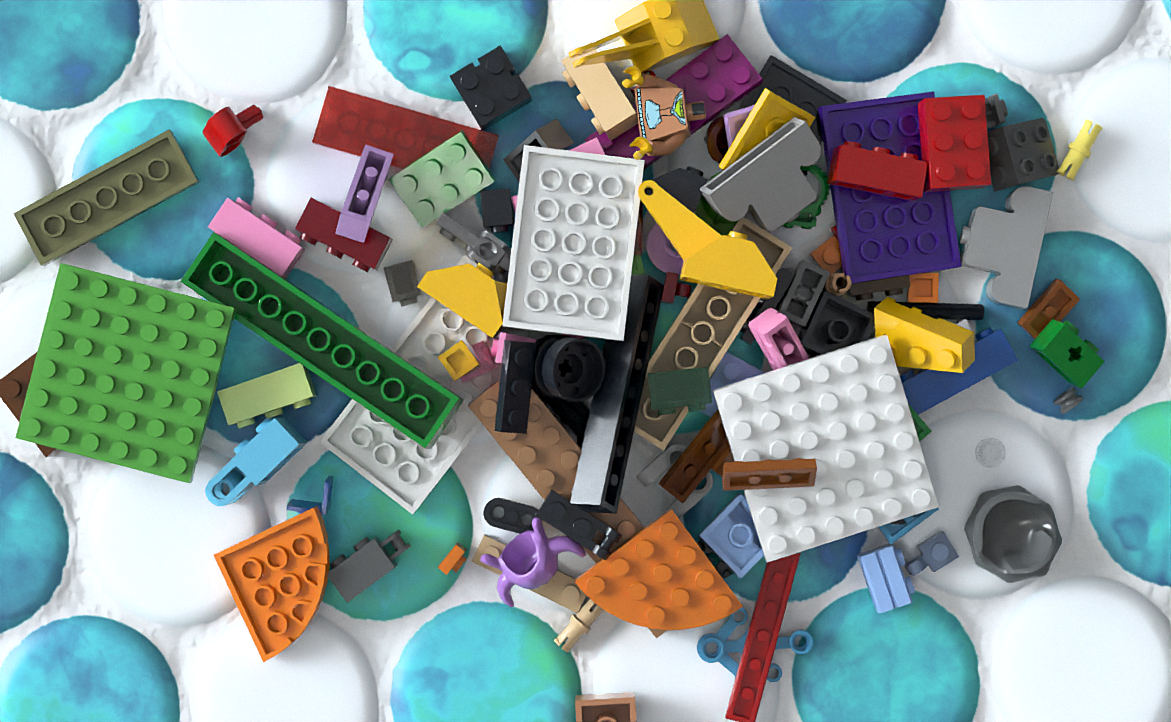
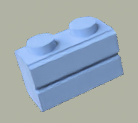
M886 544L857 555L876 612L883 613L913 602L911 594H914L915 590L910 577H904L901 566L906 564L900 548L895 549L894 545Z

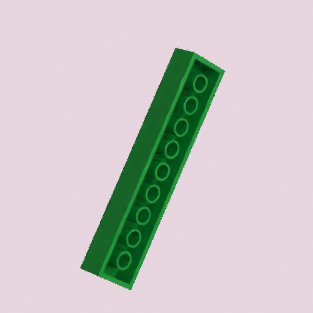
M215 232L212 233L180 281L208 301L237 308L234 319L425 449H432L464 401L463 398Z

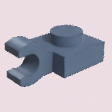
M940 531L918 545L917 548L921 555L910 560L904 566L909 575L913 576L922 572L927 566H929L932 572H936L957 559L959 555L944 531Z

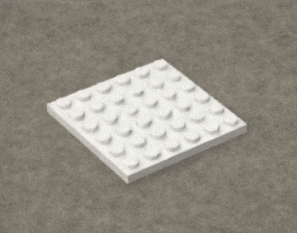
M887 335L869 339L712 390L734 461L748 462L767 459L792 460L796 458H816L817 472L814 487L744 490L766 562L939 507Z

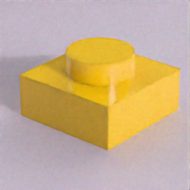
M463 340L438 356V359L455 382L480 365Z

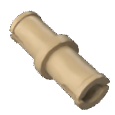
M591 599L587 601L577 615L573 614L570 617L571 622L554 639L555 643L560 646L568 637V641L562 646V649L568 653L584 633H589L591 624L604 610L598 605L592 610L595 603Z

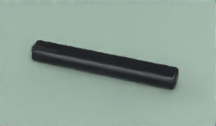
M868 301L866 310L874 313V308L882 301ZM896 302L910 309L915 307L922 310V314L934 319L983 320L984 305Z

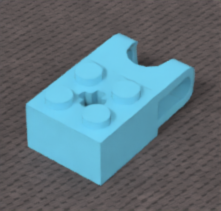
M284 417L265 419L255 429L258 434L253 439L250 438L248 440L246 438L234 449L236 455L208 482L205 488L208 500L216 506L235 503L254 485L258 486L268 482L308 442ZM224 483L230 488L228 495L223 490Z

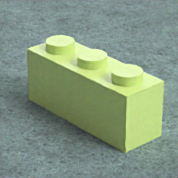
M300 363L217 391L228 426L237 424L238 429L255 424L254 418L264 414L266 419L283 414L282 408L293 405L295 410L310 405V398L317 396L308 369Z

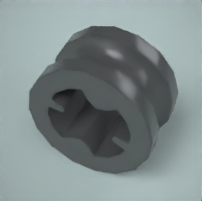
M1075 386L1064 391L1053 401L1055 405L1061 407L1060 412L1062 414L1074 408L1084 399L1082 395L1076 394L1077 389Z

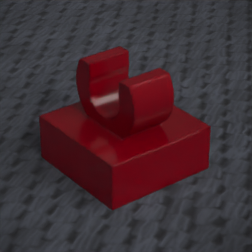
M667 272L661 303L673 304L675 296L689 298L691 285L677 283L679 274Z

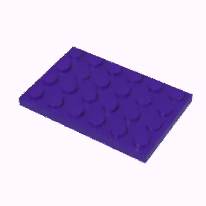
M934 91L819 107L818 113L828 176L833 148L843 145L846 141L860 143L862 149L871 151L873 147L889 149L890 154L900 156L901 153L914 154L919 156L918 160L922 161L918 103L924 98H935ZM830 184L843 273H845V276L848 275L850 277L851 283L962 267L950 191L924 192L923 189L922 198L910 201Z

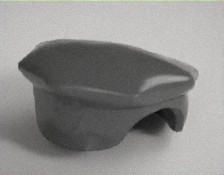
M1019 485L981 493L964 526L976 565L1007 583L1045 576L1062 544V537L1051 505Z

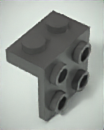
M1039 118L1007 125L987 132L990 174L994 192L1059 174L1056 172L1059 166L1045 119Z

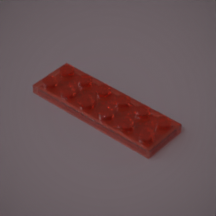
M328 86L312 143L361 157L366 144L394 154L390 166L403 169L463 130L490 170L499 135Z

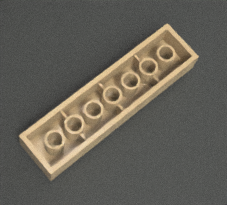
M745 217L738 220L732 229V232L748 235L747 240L753 241L776 275L792 247ZM697 284L648 362L634 429L635 433L662 450L666 448L760 300L759 297Z

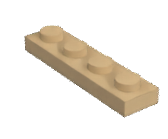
M484 534L471 562L501 575L503 571L481 562V556L490 554L499 558L506 544ZM557 570L548 584L533 590L528 589L575 613L579 612L586 598L584 592L574 582L576 578L560 570Z

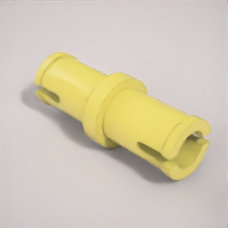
M1087 119L1084 121V125L1075 141L1070 142L1068 145L1070 150L1060 168L1056 171L1064 177L1069 166H1071L1066 178L1074 181L1085 158L1090 157V149L1103 129L1100 125L1095 124L1091 133L1088 134L1093 122Z

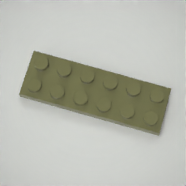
M169 129L13 214L40 265L46 266L198 184L199 180L172 130Z

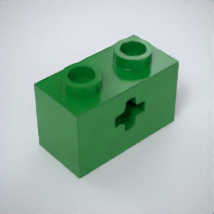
M1052 319L1031 343L1030 347L1068 383L1082 389L1105 361L1097 354L1099 349L1087 339L1083 341L1078 336L1080 331L1068 321L1062 323Z

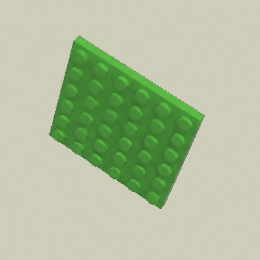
M60 263L15 438L185 483H192L237 308Z

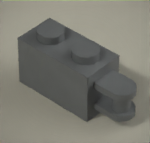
M397 530L383 542L378 537L371 541L368 537H365L353 546L356 552L350 557L346 558L342 554L330 563L332 570L328 572V578L347 603L398 565L394 559L411 547L399 535L401 534L400 530ZM389 542L396 550L392 555L384 547Z

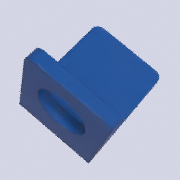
M329 475L325 480L323 503L291 499L287 504L286 510L296 511L301 514L318 506L321 515H326L331 506L333 476Z

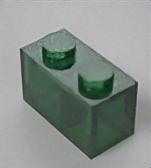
M708 367L647 374L651 410L657 409L658 415L676 413L675 407L688 406V412L706 410V404L712 403Z

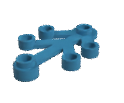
M744 608L737 610L744 613V618L741 621L734 620V613H732L716 634H705L697 643V652L703 661L708 663L719 662L734 677H736L739 664L727 653L740 652L742 654L748 629L738 640H726L738 625H743L747 621L748 614ZM797 629L790 636L778 637L775 649L791 648L797 654H805L811 650L813 639L806 630ZM797 636H804V645H795V638ZM710 642L717 645V650L713 653L706 651V646ZM771 663L770 668L778 669V675L774 678L768 676L767 680L777 682L782 677V670L777 664Z

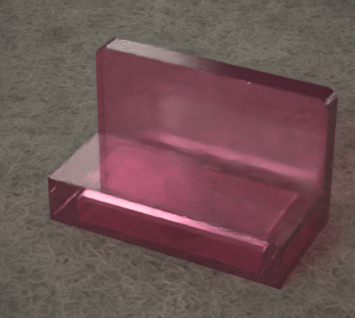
M483 340L472 345L482 368L461 377L460 379L463 384H467L498 369L487 343Z

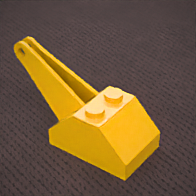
M647 0L615 19L618 32L596 42L578 47L568 54L570 58L578 57L622 39L625 46L582 57L572 63L574 68L630 59L633 66L637 67L642 74L709 47L719 41L720 38L704 0Z
M646 180L640 184L638 188L640 200L684 260L679 280L763 299L774 297L777 277L753 241L747 240L748 235L730 231L727 236H721L662 189L656 182ZM646 188H651L653 190V194L646 195L644 190Z
M469 263L427 271L417 287L491 338H496L503 328L507 283L493 280V272L482 264L478 263L474 267Z

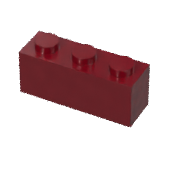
M310 197L295 227L297 231L301 232L299 238L314 246L317 241L327 245L326 252L342 259L344 254L355 259L352 265L367 273L370 268L378 271L393 239L369 227L364 243L335 234L341 212Z

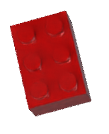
M985 94L924 98L919 102L918 116L922 161L928 162L924 192L983 189L991 185Z

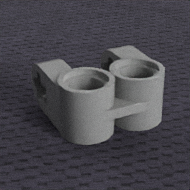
M682 444L668 446L636 478L645 487H648L663 472L672 467L669 462L671 453L676 450L684 452L687 447ZM708 472L705 476V485L700 489H695L684 503L676 499L666 510L672 509L678 518L682 517L712 488L713 477L711 473Z

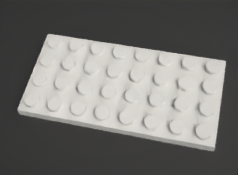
M464 254L456 266L470 263L476 267L477 264ZM431 297L391 350L464 399L432 449H425L353 399L319 442L407 511L414 514L483 425L468 407V404L500 379L502 364L495 363L496 357L491 356L493 338ZM503 327L500 331L537 340L546 335L554 334ZM463 340L480 365L455 382L438 359V356Z

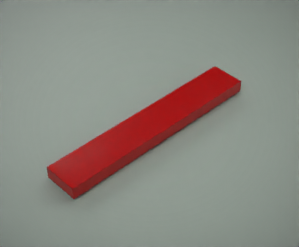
M799 552L766 562L725 719L736 722L756 721L801 555Z

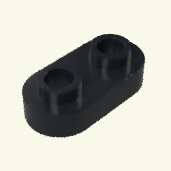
M497 497L491 499L485 505L483 515L485 521L490 526L521 534L525 531L533 530L532 523L530 525L523 524L522 516L529 514L533 519L537 518L535 514L538 509L532 505ZM495 507H502L504 509L503 517L497 518L494 516L493 510Z

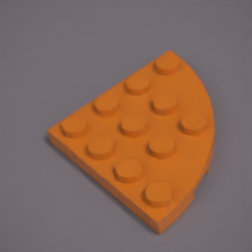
M318 506L213 555L263 662L281 653L303 634L316 615L324 597L330 566L329 543L324 520Z
M669 509L611 552L606 561L600 560L574 580L585 595L608 613L626 622L651 629L684 630L701 627L721 620L743 607L672 509Z

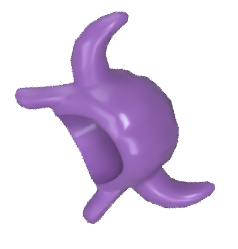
M537 517L532 521L533 530L525 531L511 540L505 546L499 558L490 554H484L481 556V562L503 571L498 578L497 591L506 605L514 607L511 588L515 584L531 590L548 584L559 568L558 554L569 551L580 557H585V550L581 544L568 536L558 535L548 538L541 519Z

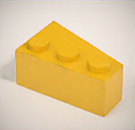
M888 296L874 308L875 336H888L896 366L963 373L975 361L973 331L941 318L934 319L922 314V310L915 307L910 309L896 303L895 299Z

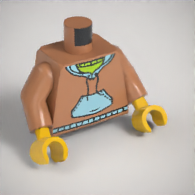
M630 66L623 71L624 74L631 75L632 80L625 79L622 81V85L625 88H631L635 84L638 86L634 90L640 137L635 138L630 147L637 146L640 150L634 153V159H642L645 154L648 156L670 155L685 142V139L691 137L689 121L706 119L704 101L687 103L684 90L676 84L659 77L641 74L640 70L635 66Z

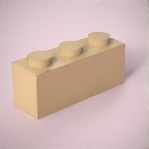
M597 50L574 58L567 56L561 60L566 68L562 75L570 88L576 85L579 89L580 94L576 97L585 111L592 110L595 117L591 121L600 135L605 132L611 141L639 124L635 110L605 63L574 68L572 64L574 61L597 53Z

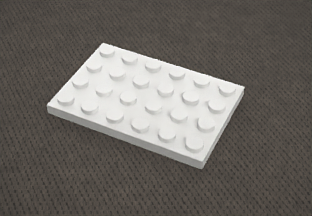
M524 145L502 327L624 341L640 204L638 188L642 183L645 160Z

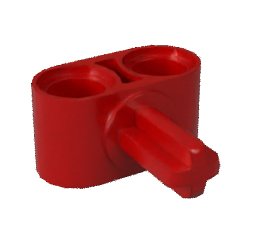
M252 105L235 115L229 106L216 112L207 121L202 134L218 156L224 157L241 144L247 133L246 129L263 119L262 111L256 105Z

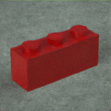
M849 141L833 148L827 184L910 201L922 198L928 162L918 160L919 156L909 153H901L900 156L891 155L889 149L873 147L872 151L861 148L862 145L860 143Z

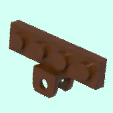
M718 409L658 483L681 503L687 500L711 469L722 477L724 463L734 462Z

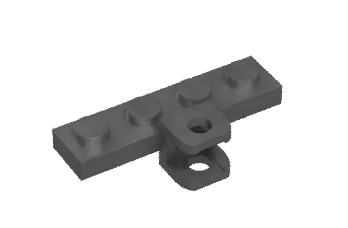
M442 213L436 222L442 227L439 231L440 234L452 242L456 238L464 242L466 245L463 249L468 252L467 255L493 272L495 270L500 275H503L505 271L509 273L510 258L505 256L509 249L507 244L486 230H483L481 236L477 237Z

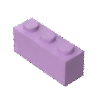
M365 144L344 202L335 234L364 243L394 154Z

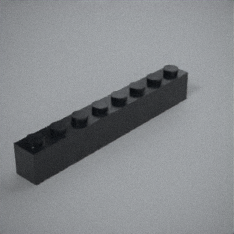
M631 275L624 341L605 339L602 348L605 361V378L590 404L589 418L584 431V441L578 460V469L570 504L586 512L617 514L664 285L650 275Z

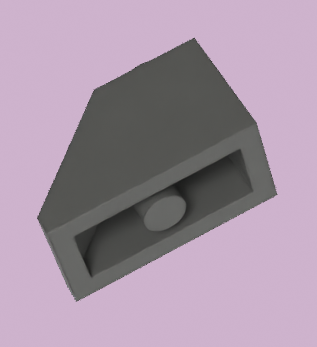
M555 119L535 130L503 160L520 182L524 145L566 150L574 142L559 121Z

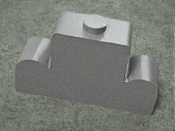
M794 117L699 190L711 208L725 219L738 221L749 210L758 225L773 232L784 223L796 219L800 211L816 199L817 195L802 173L800 166H810L819 159L821 154L820 144L808 124Z
M1023 186L1011 191L1005 199L1007 212L982 206L971 211L968 226H963L960 235V243L963 244L960 258L961 266L995 274V277H992L986 285V295L991 302L1021 310L1028 308L1053 192Z

